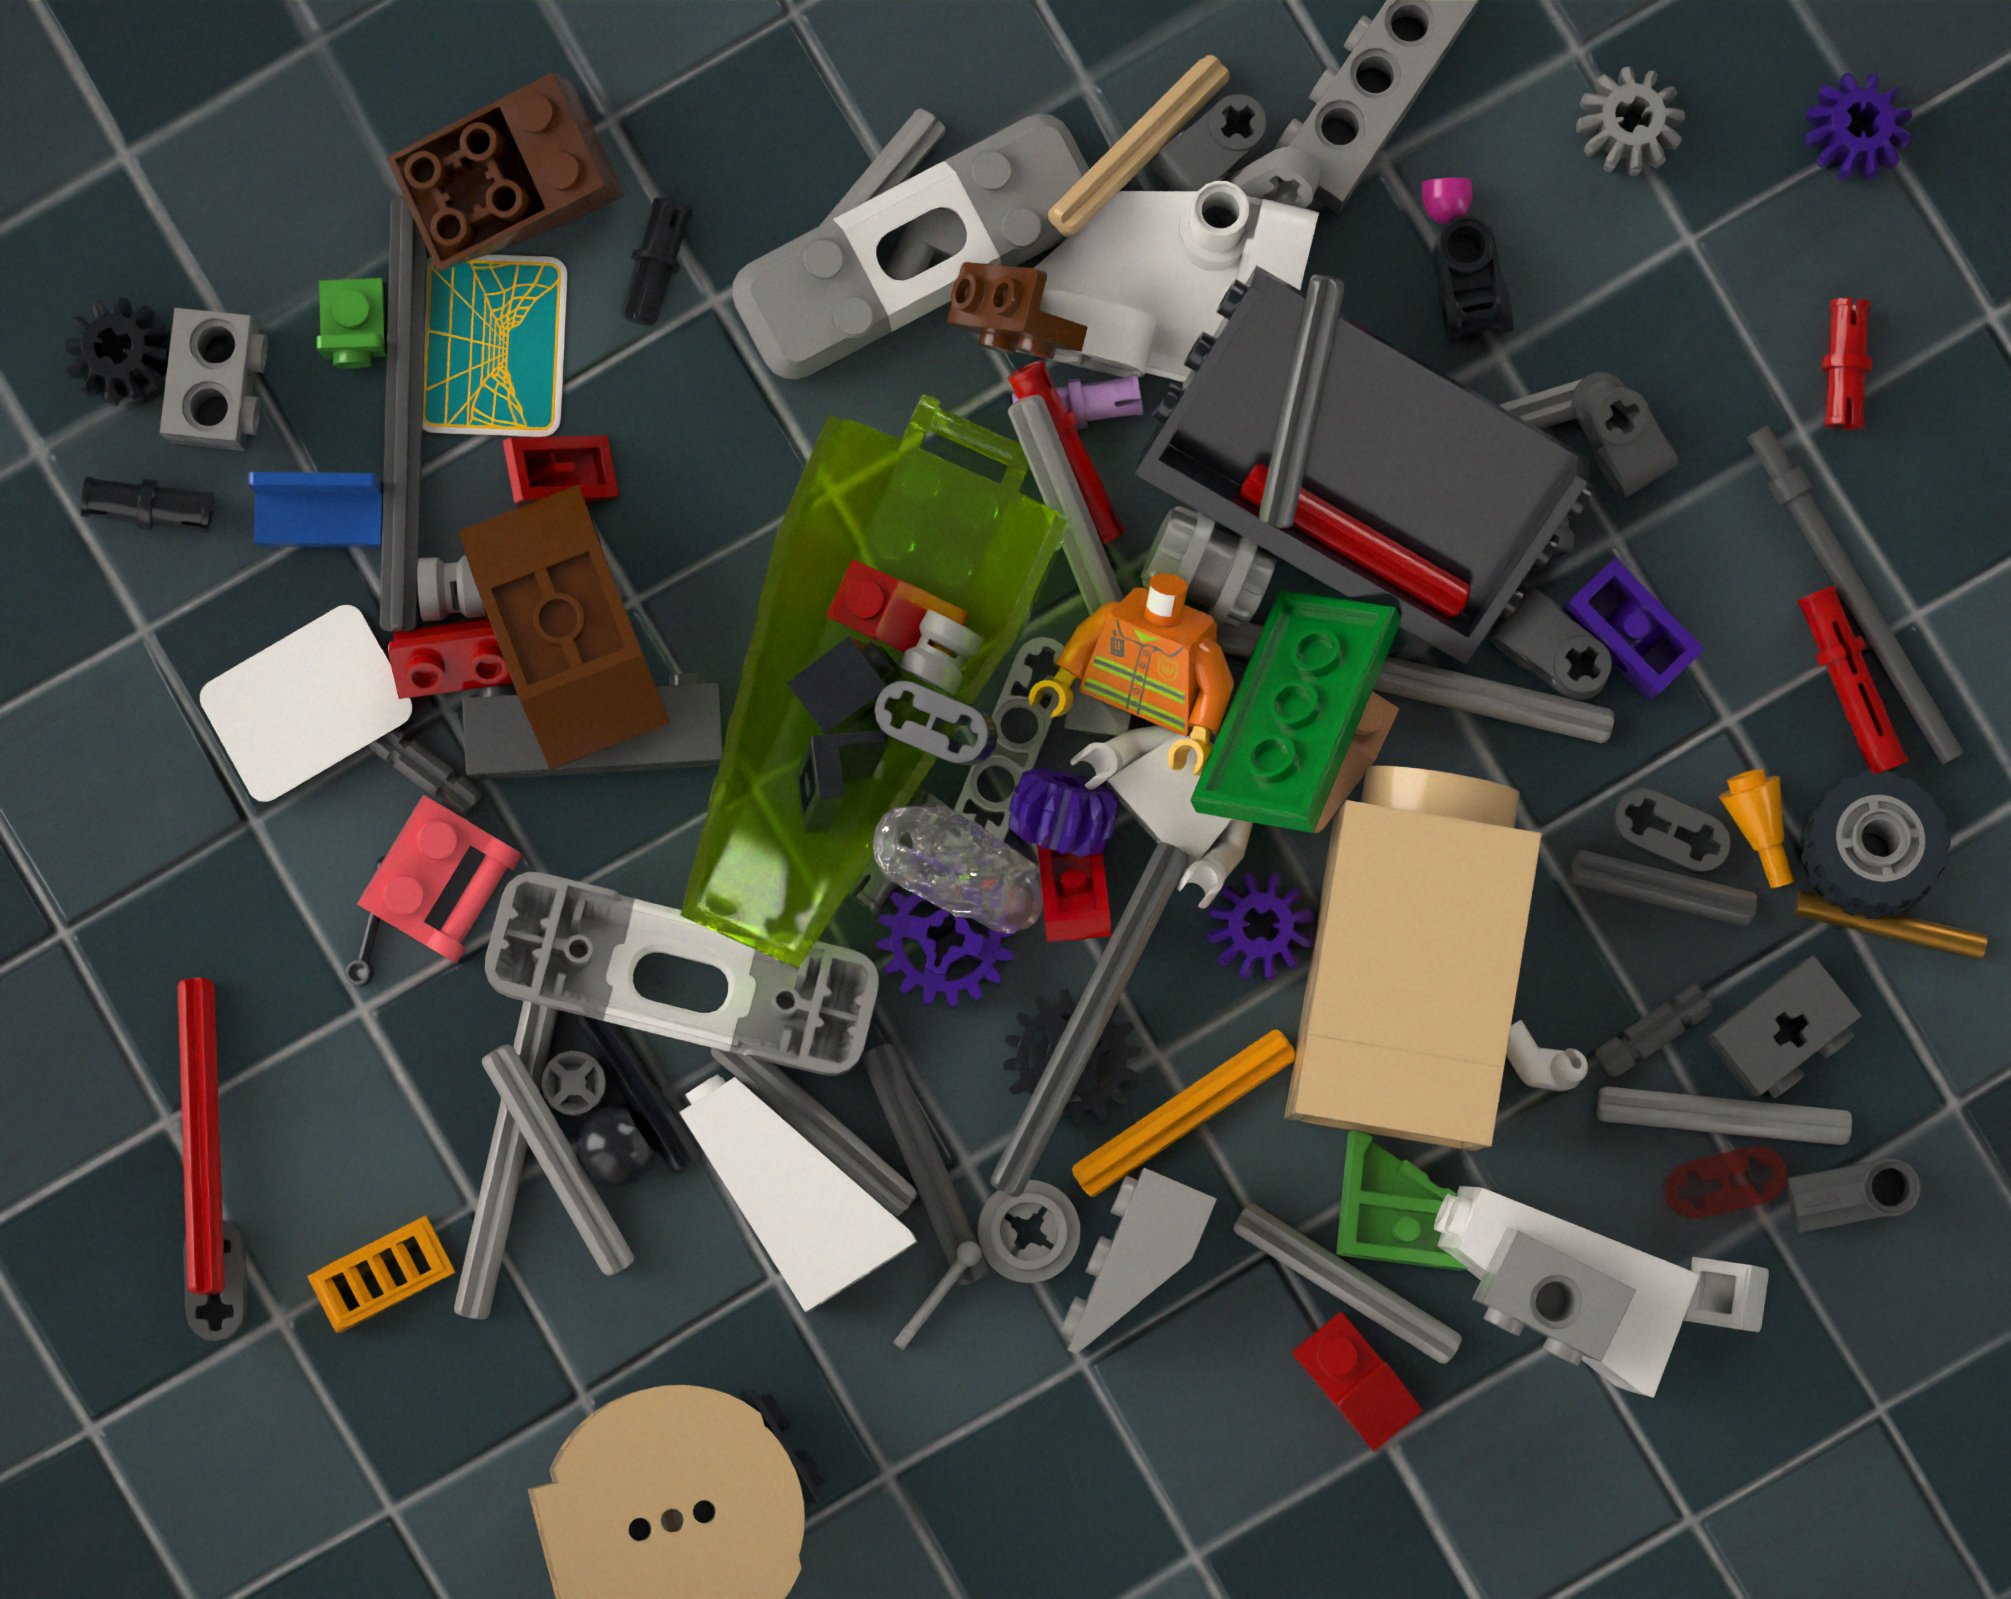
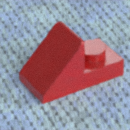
M852 559L827 611L826 617L905 653L907 649L917 645L921 637L919 625L928 609L962 626H965L970 613L901 579L898 580ZM929 641L928 645L951 656L952 652Z
M1037 845L1047 942L1080 941L1088 938L1110 937L1111 921L1103 853L1089 854L1083 857L1073 853H1064L1062 855L1058 851L1041 849V846Z
M1341 1311L1336 1313L1291 1351V1354L1373 1452L1423 1411L1387 1362L1381 1360Z

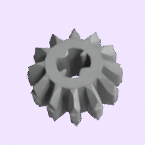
M1629 66L1621 69L1618 85L1612 78L1603 74L1598 77L1595 83L1599 95L1585 93L1580 101V107L1589 115L1578 119L1576 131L1584 135H1596L1586 144L1584 152L1590 157L1604 149L1608 153L1603 165V169L1606 172H1612L1617 166L1619 159H1625L1626 170L1630 176L1639 175L1642 169V158L1650 166L1658 169L1666 160L1663 149L1676 150L1681 142V136L1672 128L1683 123L1685 112L1677 108H1665L1674 100L1677 91L1673 86L1666 87L1659 93L1654 91L1652 88L1658 77L1655 71H1648L1641 84L1635 83L1634 72ZM1628 111L1635 112L1640 116L1633 132L1625 131L1620 127Z

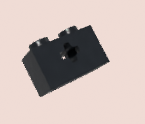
M848 636L788 681L787 684L823 733L836 734L857 732L876 718L875 706L878 696L885 687L896 682L904 675L881 645L877 647L873 641L865 644Z

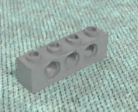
M1385 0L1386 2L1374 20L1365 15L1361 17L1343 46L1351 54L1339 72L1330 66L1326 69L1309 96V99L1315 102L1316 106L1304 124L1294 118L1274 148L1276 150L1282 147H1295L1306 151L1317 160L1322 170V176L1313 197L1314 199L1339 215L1477 10L1480 0ZM1410 17L1422 25L1425 35L1417 41H1404L1394 34L1391 24L1399 18ZM1364 69H1378L1386 74L1390 87L1381 93L1367 92L1358 84L1356 75ZM1331 120H1343L1352 126L1356 138L1348 144L1335 145L1324 137L1321 127Z

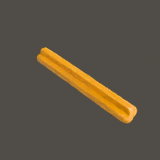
M1278 1029L1272 1030L1076 1163L1072 1168V1172L1077 1182L1090 1197L1097 1196L1293 1063L1296 1053L1291 1043Z

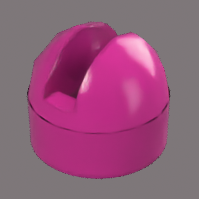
M1439 178L1422 182L1423 207L1428 215L1437 223L1447 225L1452 219L1466 216L1469 213L1473 201L1472 179Z

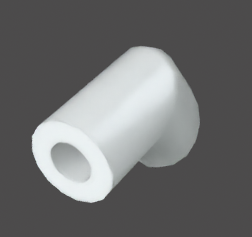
M1522 1020L1511 1025L1506 1056L1520 1079L1526 1085L1562 1092L1575 1088L1586 1076L1588 1063L1580 1051L1571 1048L1565 1051L1539 1048Z

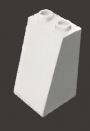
M718 1074L686 1094L691 1105L679 1113L805 1312L814 1310L918 1243V1240L909 1228L737 1078L734 1077L725 1082L723 1077H720Z
M1459 1186L1457 1197L1451 1194L1446 1195L1434 1224V1230L1441 1232L1437 1246L1467 1267V1270L1479 1280H1482L1506 1228L1519 1230L1636 1289L1602 1362L1584 1355L1581 1360L1614 1386L1654 1398L1700 1274L1484 1188ZM1550 1282L1544 1285L1536 1297L1537 1310L1545 1319H1551L1559 1315L1566 1302L1564 1290L1557 1282Z

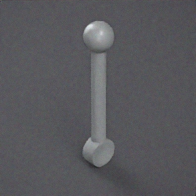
M967 1241L959 1245L957 1260L893 1341L901 1350H904L964 1270L968 1266H974L979 1263L982 1252L977 1243Z

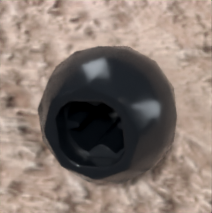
M611 1105L594 1112L581 1125L577 1139V1157L585 1172L600 1184L622 1187L638 1181L652 1168L656 1148L629 1107Z

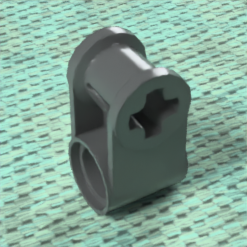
M1243 94L1228 95L1190 128L1185 129L1168 142L1152 159L1149 167L1171 191H1199L1208 183L1226 181L1233 173L1239 171L1257 156L1264 147L1267 126L1265 111L1260 103L1251 96ZM1232 118L1238 124L1246 119L1250 120V137L1245 139L1242 135L1236 133L1228 138L1226 136L1227 120Z
M1607 372L1592 373L1585 376L1577 384L1572 394L1571 406L1573 413L1594 451V458L1600 471L1620 498L1627 499L1678 466V458L1674 449L1658 427L1646 400L1641 394L1625 387L1619 378Z
M1532 587L1526 589L1511 617L1508 620L1502 619L1489 635L1491 642L1509 659L1522 668L1534 673L1561 696L1581 702L1593 699L1603 690L1611 673L1612 659L1606 646L1573 621L1552 599ZM1585 656L1590 658L1594 662L1590 673L1595 679L1593 680L1586 675L1580 677L1578 681L1571 679L1568 674L1572 664L1567 659L1570 658L1578 663Z

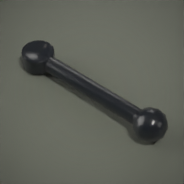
M386 855L379 858L375 863V872L378 870ZM371 912L368 914L357 959L348 964L345 973L347 980L358 986L369 984L374 976V970L369 961L381 918Z

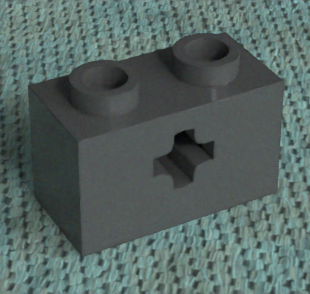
M1812 955L1801 960L1704 1036V1038L1751 1097L1762 1095L1768 1090L1775 1099L1805 1076L1798 1066L1818 1051L1826 1059L1854 1038L1855 1035L1849 1029V1026L1862 1015L1817 958ZM1776 1018L1782 1022L1793 1018L1797 1021L1800 1027L1793 1033L1794 1039L1798 1043L1797 1045L1791 1041L1778 1045L1774 1040L1773 1036L1780 1029L1779 1024L1775 1020Z

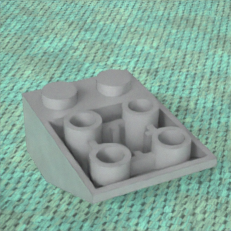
M1146 1168L1141 1170L1137 1180L1129 1176L1124 1178L1110 1213L1121 1217L1112 1240L1103 1236L1099 1237L1085 1271L1096 1277L1087 1301L1077 1296L1074 1297L1060 1330L1061 1333L1071 1337L1066 1348L1067 1350L1078 1354L1192 1260L1217 1198Z

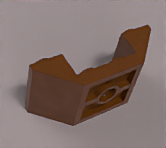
M579 485L458 531L475 585L516 692L550 770L671 724L601 547L602 543Z

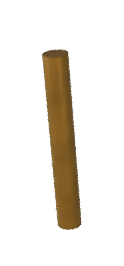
M1799 891L1797 895L1794 916L1981 960L1986 951L1988 935L1901 914L1893 917L1882 915L1879 919H1866V916L1859 914L1851 916L1843 913V909L1835 904L1831 906L1822 898L1823 896Z

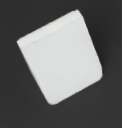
M1692 1257L1690 1271L1700 1274L1683 1321L1759 1332L1762 1326L1769 1277L1768 1269L1753 1265Z

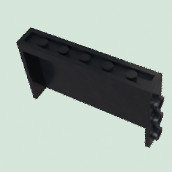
M1256 265L1245 284L1234 279L1216 310V313L1223 316L1224 319L1214 335L1211 336L1203 331L1197 338L1184 362V365L1192 370L1182 387L1179 388L1170 383L1159 400L1152 417L1160 422L1141 451L1134 474L1241 536L1259 543L1260 547L1354 601L1396 607L1401 618L1399 625L1401 628L1462 663L1467 664L1498 616L1508 620L1518 607L1526 589L1520 583L1530 568L1533 566L1541 570L1552 556L1559 542V536L1554 533L1567 515L1575 519L1588 502L1594 487L1588 483L1590 458L1339 313L1301 487L1467 583L1471 588L1470 597L1463 610L1455 618L1448 617L1293 526L1290 528H1277L1260 522V507L1242 497L1240 494L1241 487L1255 465L1261 464L1269 468L1307 294Z

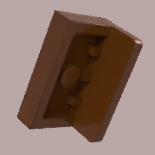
M964 262L961 265L959 276L951 292L952 304L947 324L980 334L979 346L1008 354H1015L1016 350L1030 355L1053 359L1056 349L1082 352L1088 329L1087 326L1039 310L1047 280L1046 272L1034 268Z

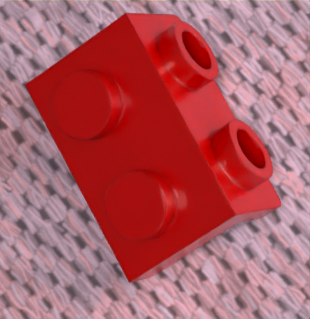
M489 619L418 628L409 632H394V641L388 644V655L398 699L513 683Z

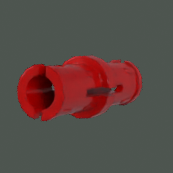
M1838 298L1830 300L1829 354L1822 357V371L1828 373L1826 417L1823 427L1836 430L1838 425H1843L1842 430H1861L1865 428V420H1863L1866 374L1872 372L1873 358L1867 356L1868 317L1871 302L1857 299L1856 305H1852V298Z

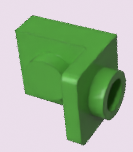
M383 278L319 280L321 336H317L316 340L317 350L324 360H333V366L336 368L358 369L370 367L371 358L387 357L386 291Z

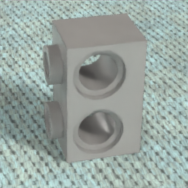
M174 308L160 434L170 444L245 451L247 434L256 435L260 420V398L252 396L254 373H263L265 370L268 340L267 335L259 334L260 327L251 315ZM222 335L231 336L235 339V349L228 360L222 363L206 361V347L212 339ZM214 397L227 400V414L220 423L213 426L199 424L198 411L206 400Z

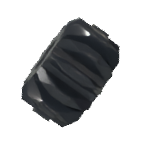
M119 297L115 302L113 314L110 315L109 310L102 301H94L92 303V311L96 320L89 324L83 317H73L72 324L83 334V337L69 338L63 342V349L67 353L79 356L66 367L67 373L73 379L85 377L81 391L89 398L97 396L104 390L105 401L110 406H118L122 400L124 388H126L128 394L136 403L143 402L145 400V393L140 383L147 379L153 386L160 388L165 382V379L153 367L154 365H168L169 350L158 346L170 337V332L163 324L151 326L154 321L155 312L147 305L138 308L133 313L129 299ZM121 339L127 347H131V350L123 349V352L128 357L121 363L116 364L109 356L105 355L113 354V351L109 348L110 344Z

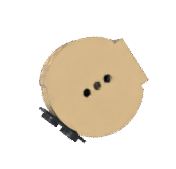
M667 1385L640 1390L619 1397L602 1406L580 1423L563 1443L549 1469L552 1482L527 1489L555 1598L785 1599L802 1569L798 1555L801 1551L804 1536V1500L807 1504L823 1503L825 1500L817 1488L826 1483V1480L807 1450L800 1451L798 1449L794 1452L782 1432L791 1427L775 1398L770 1393L759 1397L755 1389L744 1390L738 1395L742 1399L740 1400L714 1389L691 1385Z

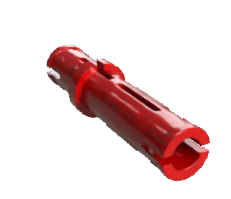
M1038 360L1016 370L1007 377L1009 384H1011L1019 399L1031 395H1040L1044 399L1102 545L1120 537L1122 533L1126 532V529L1114 510L1095 466L1083 446L1080 435L1075 427V424L1078 422L1073 409H1066L1062 398L1053 384L1045 361Z
M1833 585L1803 597L1796 602L1802 609L1820 652L1814 655L1819 667L1826 666L1869 771L1873 770V773H1882L1909 760L1902 750L1886 712L1884 702L1878 693L1861 650L1866 648L1862 636L1855 638L1836 593V586Z

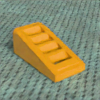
M425 1215L332 1262L307 1277L335 1332L343 1333L456 1273L428 1216ZM415 1237L431 1268L430 1271L420 1275L404 1242ZM390 1249L408 1281L399 1287L396 1286L381 1257V1254ZM368 1262L384 1293L373 1299L357 1268ZM343 1274L360 1305L352 1311H349L334 1282V1279Z

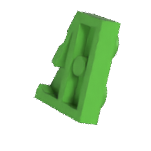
M1360 1130L1348 1132L1336 1255L1456 1271L1466 1270L1467 1267L1437 1246L1441 1232L1434 1230L1437 1214L1446 1195L1451 1194L1456 1197L1458 1195L1449 1188H1441L1430 1181L1425 1172L1409 1161L1399 1160L1372 1142L1373 1137L1366 1132Z

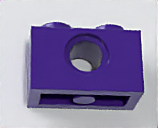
M1616 557L1563 608L1573 621L1606 646L1612 659V665L1649 702L1662 692L1705 650Z

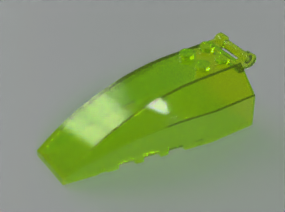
M926 394L921 396L902 439L840 414H828L776 534L758 605L759 611L749 651L746 653L742 669L743 675L733 714L730 716L725 736L727 738L717 778L713 783L704 829L701 831L680 916L797 969L813 949L940 760V757L888 735L889 744L873 777L843 780L845 797L829 831L803 834L795 772L810 737L813 735H824V733L788 686L787 682L848 636L865 644L873 641L877 647L881 645L897 665H899L904 653L826 617L851 560L855 559L898 580L901 579L970 613L964 627L983 637L985 641L977 656L967 659L961 670L964 680L955 696L929 685L901 668L900 670L904 676L896 682L904 680L918 683L975 707L1022 636L1073 521V518L1020 492L1025 478L1031 469L1020 442L1018 443L940 408L941 401ZM931 431L1007 465L1008 468L1001 483L921 448L928 432ZM952 653L950 657L956 659L958 655ZM914 694L909 702L899 700L896 704L895 712L903 717L901 728L906 720L927 725L931 715L913 706ZM874 718L859 731L881 730L876 718ZM946 721L942 732L955 737L962 726Z

